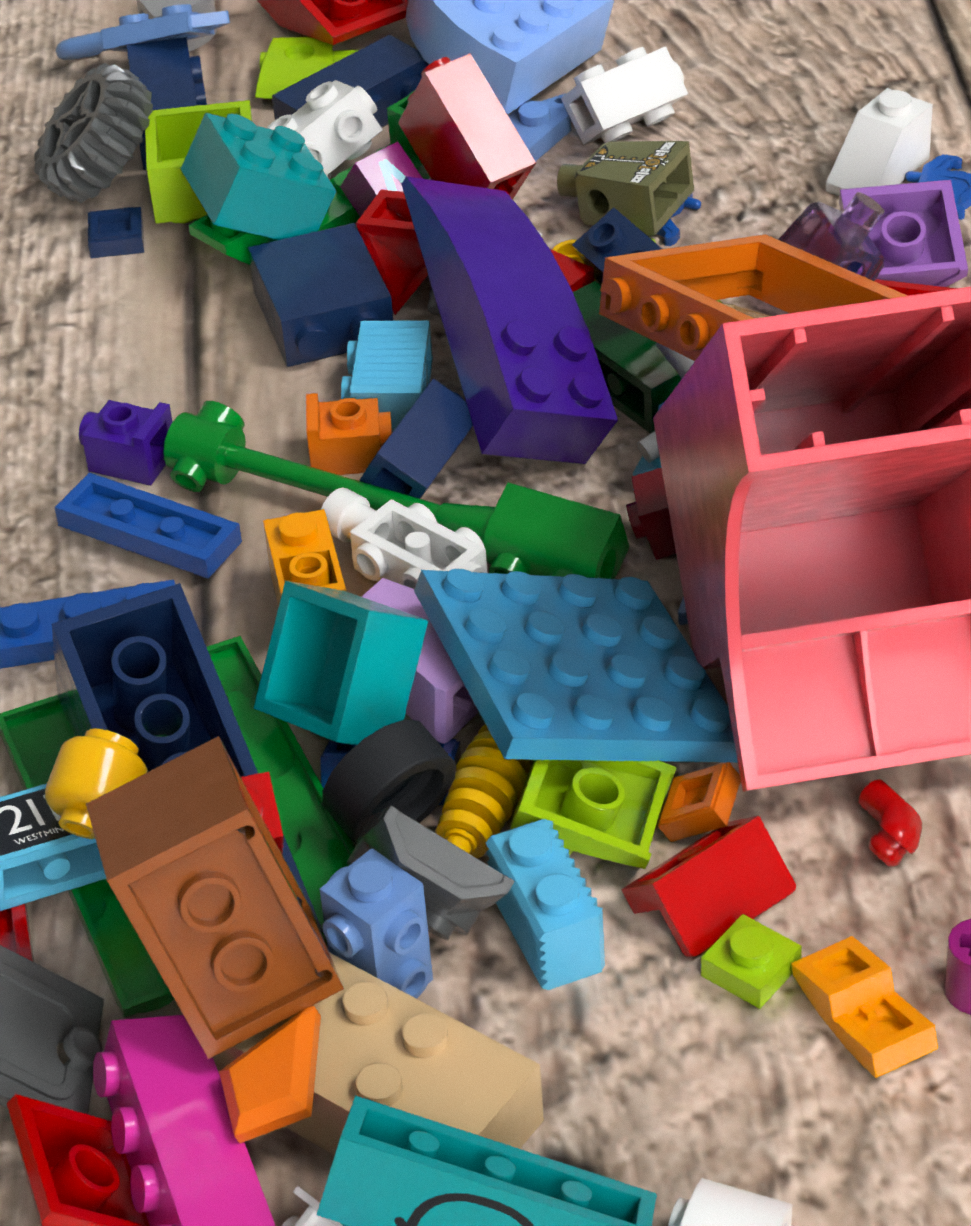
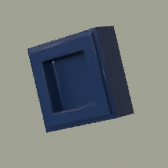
M141 207L88 212V246L90 257L101 258L144 253V224Z

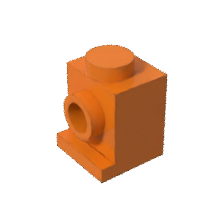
M318 393L306 394V432L311 467L337 475L364 473L377 452L392 434L391 412H379L378 398H344L338 401L319 402Z

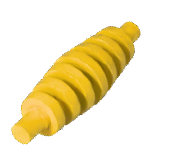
M484 723L456 764L455 779L445 798L442 815L439 818L435 833L475 858L482 857L488 850L485 842L492 835L500 833L505 822L517 808L533 760L504 759Z

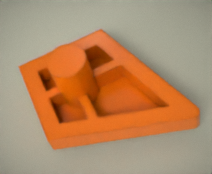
M314 1005L293 1016L219 1071L234 1137L239 1143L312 1116L321 1015Z

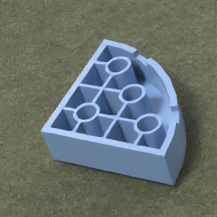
M409 0L406 22L413 43L428 64L443 57H449L453 61L471 53L508 115L602 49L614 0Z

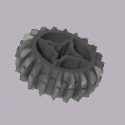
M104 63L98 66L97 69L89 70L84 79L76 80L73 89L69 93H64V99L58 107L54 108L51 119L44 124L46 129L44 134L38 139L39 148L34 154V161L36 162L34 173L39 176V180L48 185V189L60 197L65 196L71 201L76 200L81 203L89 199V197L94 198L99 195L102 188L110 187L112 179L117 174H122L124 165L129 159H133V152L137 145L143 142L141 136L143 131L149 126L150 120L148 117L153 109V104L151 103L152 93L147 89V86L138 80L139 77L126 68L121 69L115 64L108 65Z

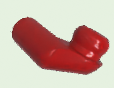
M881 779L870 782L860 793L859 804L879 823L882 829L870 838L869 849L887 866L895 867L900 864L907 852L913 855L919 847L922 821L916 810L886 782Z

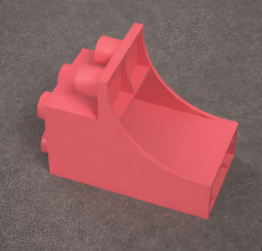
M971 287L723 323L653 417L692 649L697 662L704 670L722 668L743 792L971 755Z

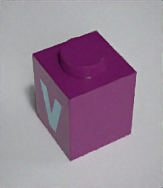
M397 141L355 162L340 188L361 217L381 189L404 192L401 184L406 176L423 178Z

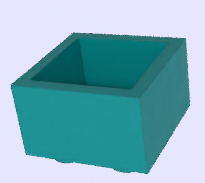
M205 113L181 167V171L214 225L277 240L317 232L337 192L324 173L322 164L314 158L306 146L305 139L301 134L284 126H276L274 130L256 126L251 120L237 114H228L225 118Z
M285 580L254 709L334 742L357 745L364 738L382 727L404 720L429 620L343 590Z

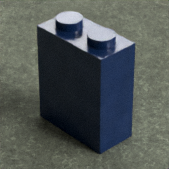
M355 223L248 247L254 294L287 367L346 354L348 341L358 340L360 321H394L391 295Z

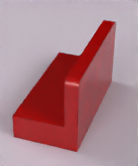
M758 815L730 821L726 827L713 830L622 888L621 891L634 914L660 910L684 956L694 957L709 949L742 914L754 919L796 890V883Z

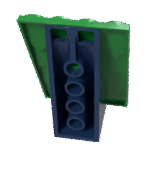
M180 583L52 623L57 695L0 713V734L23 790L47 784L63 743L75 736H85L86 731L89 729L109 730L131 740L138 747L137 755L145 763L147 772L219 736L240 777L264 772L270 773L284 835L282 855L314 914L327 946V940L322 930L324 918L320 888L329 881L336 871L343 867H348L346 862L355 846L322 805L323 787L288 722L254 709L262 675L241 636L206 647ZM107 879L68 890L123 1018L137 1013L158 1010L175 1000Z

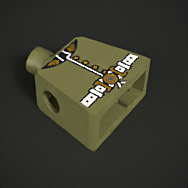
M611 141L604 143L583 165L563 164L560 167L557 175L558 192L561 196L577 197L580 219L585 224H596L614 207L643 233L655 236L694 191L689 141Z

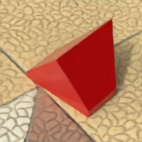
M381 189L358 219L356 225L391 295L392 309L394 315H396L428 276V272L404 192Z

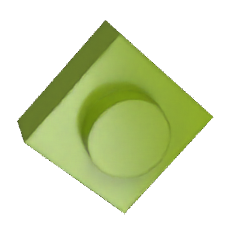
M742 914L701 957V976L761 1009L793 974L791 963L801 959L802 946Z

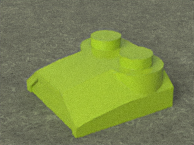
M533 760L511 822L510 830L541 819L553 821V829L558 831L559 839L564 840V848L569 850V856L575 851L600 859L646 869L652 854L649 852L653 834L676 767L662 761Z

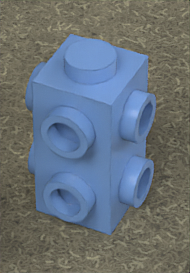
M371 848L348 867H343L336 871L329 881L320 888L324 918L322 930L327 940L328 951L417 999L424 992L428 983L433 980L424 886L422 882Z

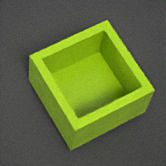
M250 100L152 110L148 117L150 123L145 129L147 174L155 224L166 222L188 223L194 219H200L207 214L181 171V167L205 113L225 118L228 114H237L252 121Z

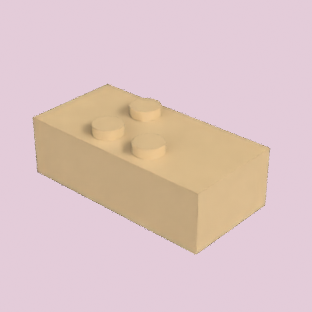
M330 953L344 989L314 1004L321 1015L312 1116L285 1127L335 1155L356 1095L520 1149L544 1121L540 1064ZM293 1016L214 1056L218 1072Z

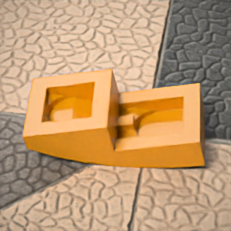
M850 936L791 963L793 976L815 1010L845 1048L875 1078L938 1049L935 1025L894 991L891 967L855 937Z

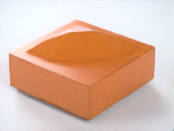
M731 763L717 764L673 778L658 824L659 829L670 842L727 826L741 782L739 773Z

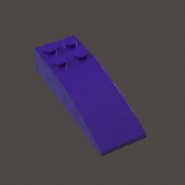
M406 176L401 185L481 453L485 455L586 464L617 423L618 418L588 327L571 287L551 250L530 219L506 191Z

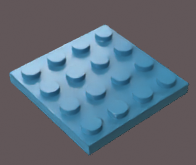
M452 569L450 571L421 570L414 592L504 759L738 763L729 708L704 668L697 662L694 652L648 581L634 577H623L621 579L586 578L577 574H569L564 577L540 576L518 571L498 574L477 573L465 569Z

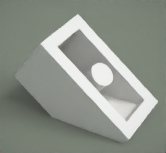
M886 88L859 110L826 181V192L840 197V189L896 185L904 181L905 174L908 171H915L930 158L932 104L911 97L904 91Z

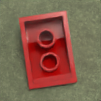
M409 0L257 1L279 26L335 45L406 18Z

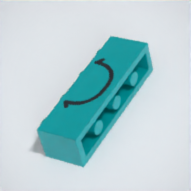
M355 1095L316 1215L339 1222L342 1226H652L657 1193Z

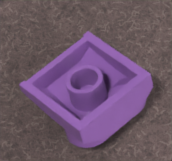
M951 180L840 189L839 207L842 219V242L858 221L861 224L845 248L848 250L864 229L879 250L864 269L861 276H866L881 254L884 259L871 275L870 280L880 279L947 287L967 276L968 265ZM876 201L884 209L885 213L871 230L869 225L861 218L872 203Z

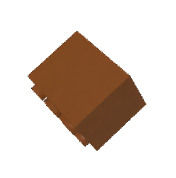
M219 736L86 803L106 879L208 1059L344 989L314 914Z

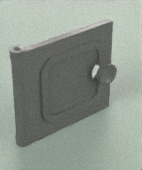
M1 945L0 1105L8 1108L7 1103L15 1094L88 1114L93 1084L94 1057L97 1052H103L99 1033L104 998ZM58 1043H63L65 1053L69 1057V1060L64 1064L60 1061L57 1054Z

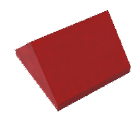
M15 1094L7 1103L8 1111L41 1226H150L146 1213H138L133 1205L130 1185L132 1171L126 1154H118L115 1150L111 1130L112 1121Z

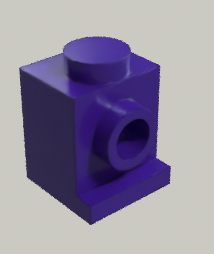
M108 400L99 413L87 412L80 423L79 441L84 447L88 471L151 486L166 466L164 443L169 427L173 422L170 404L159 402L153 410L129 403Z

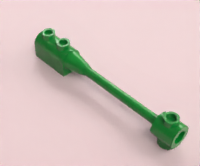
M205 401L197 415L188 412L179 414L169 427L165 438V463L168 468L172 469L170 472L172 480L184 489L200 492L207 480L227 484L234 479L238 471H242L326 497L338 488H347L369 501L370 508L376 511L391 499L407 508L413 503H420L433 513L438 524L454 532L461 527H466L479 536L486 550V563L491 564L489 573L508 574L509 572L518 571L540 576L564 577L569 574H577L586 578L615 579L630 548L620 514L509 482L495 507L443 503L440 505L246 448L245 434L243 432L245 423L242 417L230 407L216 401Z

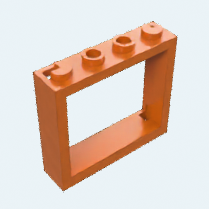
M764 234L605 257L603 281L600 289L599 314L695 361L723 323L755 319L716 300L750 295L790 314L898 298L907 295Z

